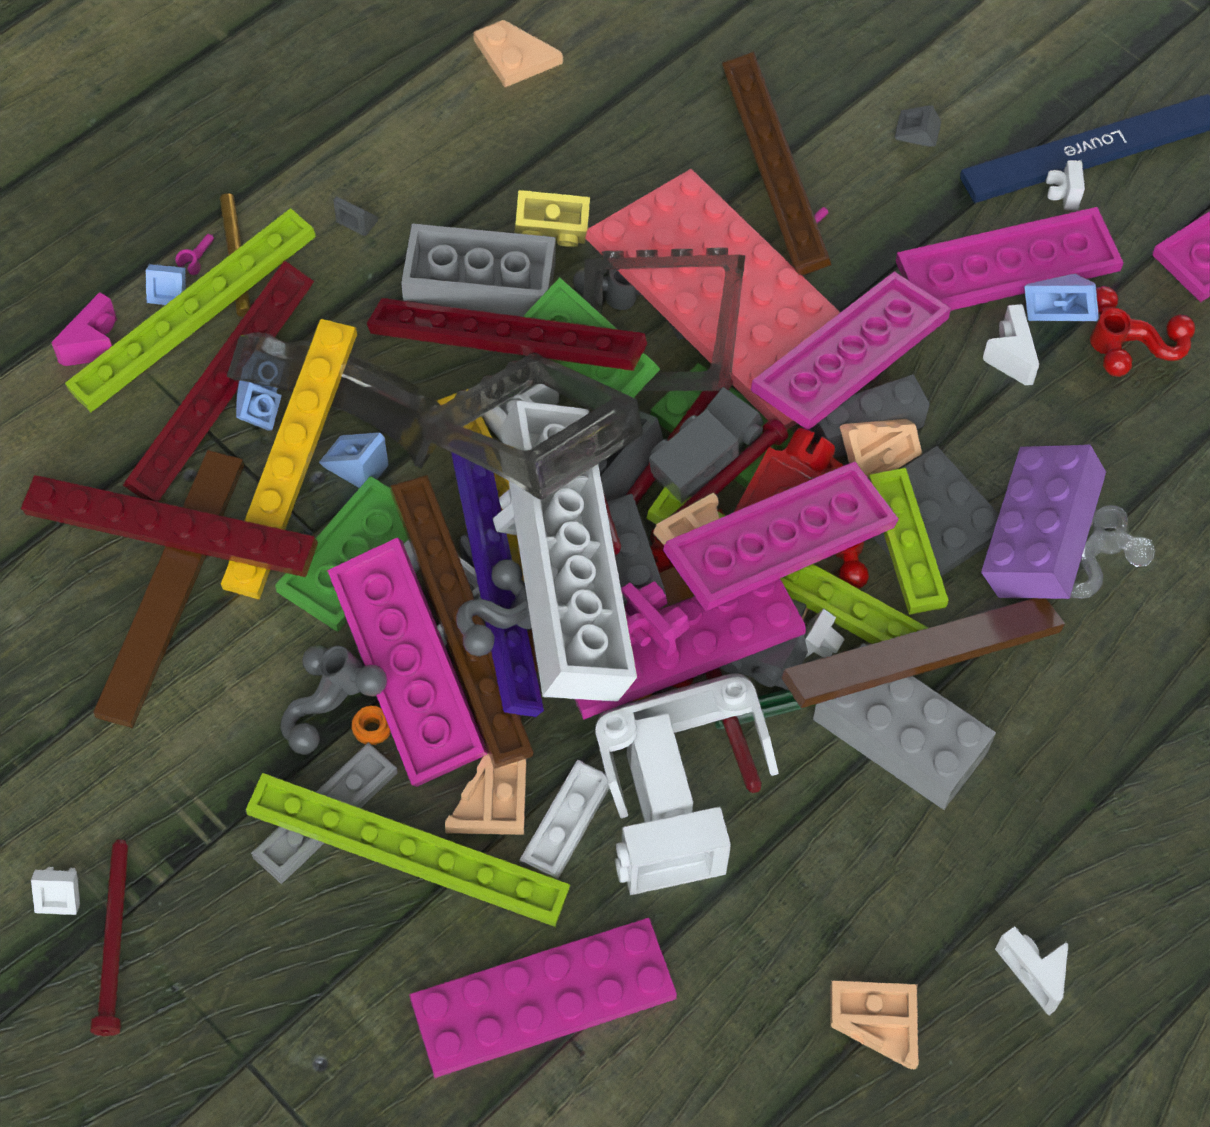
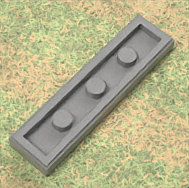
M367 743L316 793L362 808L397 774V767L370 743ZM278 827L251 854L253 859L282 884L324 843Z

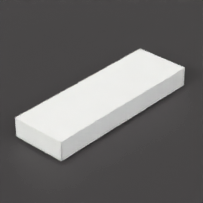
M579 760L576 761L521 856V866L558 880L610 788L606 773Z

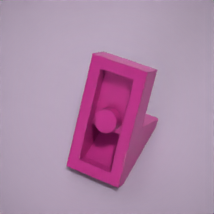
M99 292L51 342L58 363L63 366L91 363L112 347L110 339L105 336L111 331L117 320L110 298Z

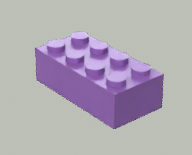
M1091 445L1020 447L981 571L998 598L1070 599L1106 474Z

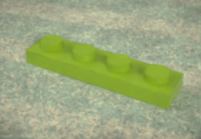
M906 468L869 474L868 479L899 519L893 529L884 532V537L909 615L946 608L949 600Z

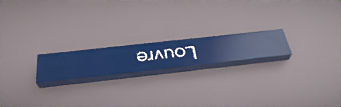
M1206 94L962 169L960 179L973 202L978 203L1045 182L1049 171L1059 170L1064 173L1067 160L1082 161V170L1210 131V95Z

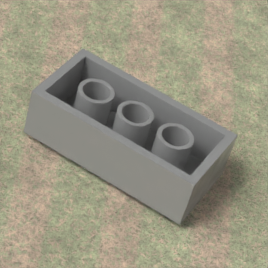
M412 224L401 282L403 301L523 317L553 285L556 264V237Z
M913 676L816 704L813 716L814 721L943 810H945L989 752L996 734L995 731Z

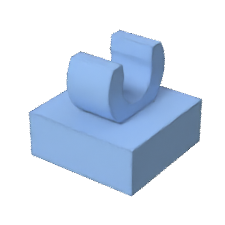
M149 264L147 267V303L166 305L186 289L185 268Z

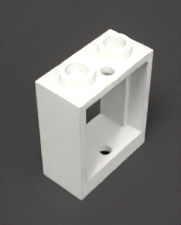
M669 714L635 720L637 736L627 746V758L644 822L692 813L693 800Z
M721 807L623 827L622 842L616 844L618 858L615 859L619 881L620 883L627 882L630 895L726 875L731 844Z

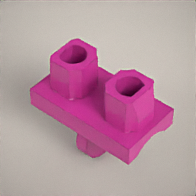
M655 581L639 590L631 583L622 587L621 592L627 598L625 614L631 645L638 642L641 646H646L652 640L667 657L676 652L675 639L689 629L687 615L678 606H674L662 615L657 611L667 604V599L663 590Z

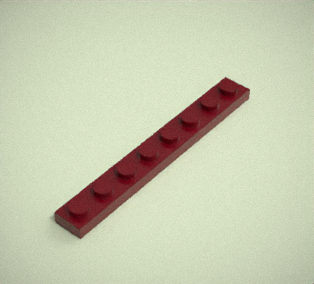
M284 260L123 484L125 488L142 499L155 502L161 499L237 392L246 351L255 350L264 354L314 283L312 279Z
M381 298L366 323L370 333L376 335L634 371L647 346L645 334L640 332Z
M34 475L20 508L26 515L301 577L307 576L318 545L315 536Z

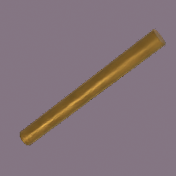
M226 193L220 197L229 256L241 247L234 196ZM248 290L235 300L237 315L240 317H244L251 307Z

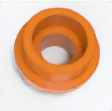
M366 706L360 709L353 717V734L363 744H379L385 741L391 733L380 707ZM370 723L379 725V728L375 731H367L365 729Z

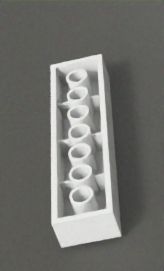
M516 401L500 429L542 696L618 702L635 681L637 674L589 411L583 408Z

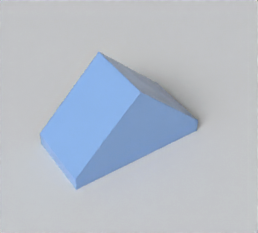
M1077 274L1029 283L1024 286L1028 321H1097L1099 319L1096 284Z
M381 433L341 435L319 463L325 469L360 488L370 476L377 480L387 468L388 458L385 438Z

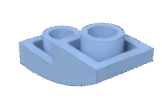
M255 350L246 351L238 385L236 418L268 431L273 429L282 396L276 392L284 362Z

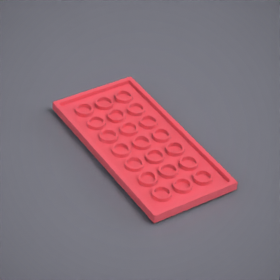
M689 169L587 229L585 239L715 368L726 372L733 380L732 385L768 421L776 419L787 430L797 424L751 391L752 380L840 312L802 275H798L794 267L692 169Z

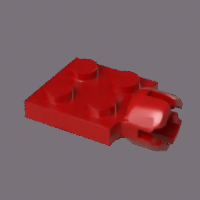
M799 428L794 432L790 442L783 451L768 447L734 512L826 474V468L835 453V446L822 436L813 454H810L806 451L814 438L815 432Z

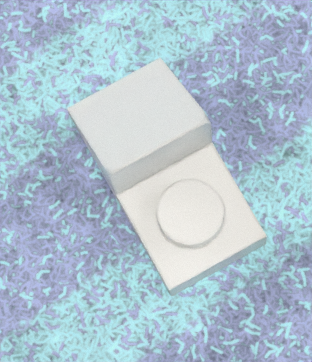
M1022 304L1009 305L1004 321L999 323L1000 338L987 341L983 360L1022 384L1033 385L1039 368V361Z
M1013 927L1001 936L995 950L1045 1012L1050 1015L1057 1009L1063 999L1068 943H1064L1048 956L1041 959L1039 957V949L1034 941L1027 935L1022 936L1017 928Z

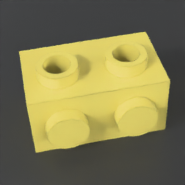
M519 190L515 233L556 237L557 244L564 247H576L578 243L585 244L590 197Z

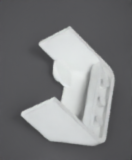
M738 673L723 675L637 701H631L607 710L599 716L596 724V736L608 784L620 818L628 817V812L612 751L623 749L635 740L637 736L635 720L669 714L673 732L676 733L752 712L770 775L779 774L770 736L755 688L746 676Z

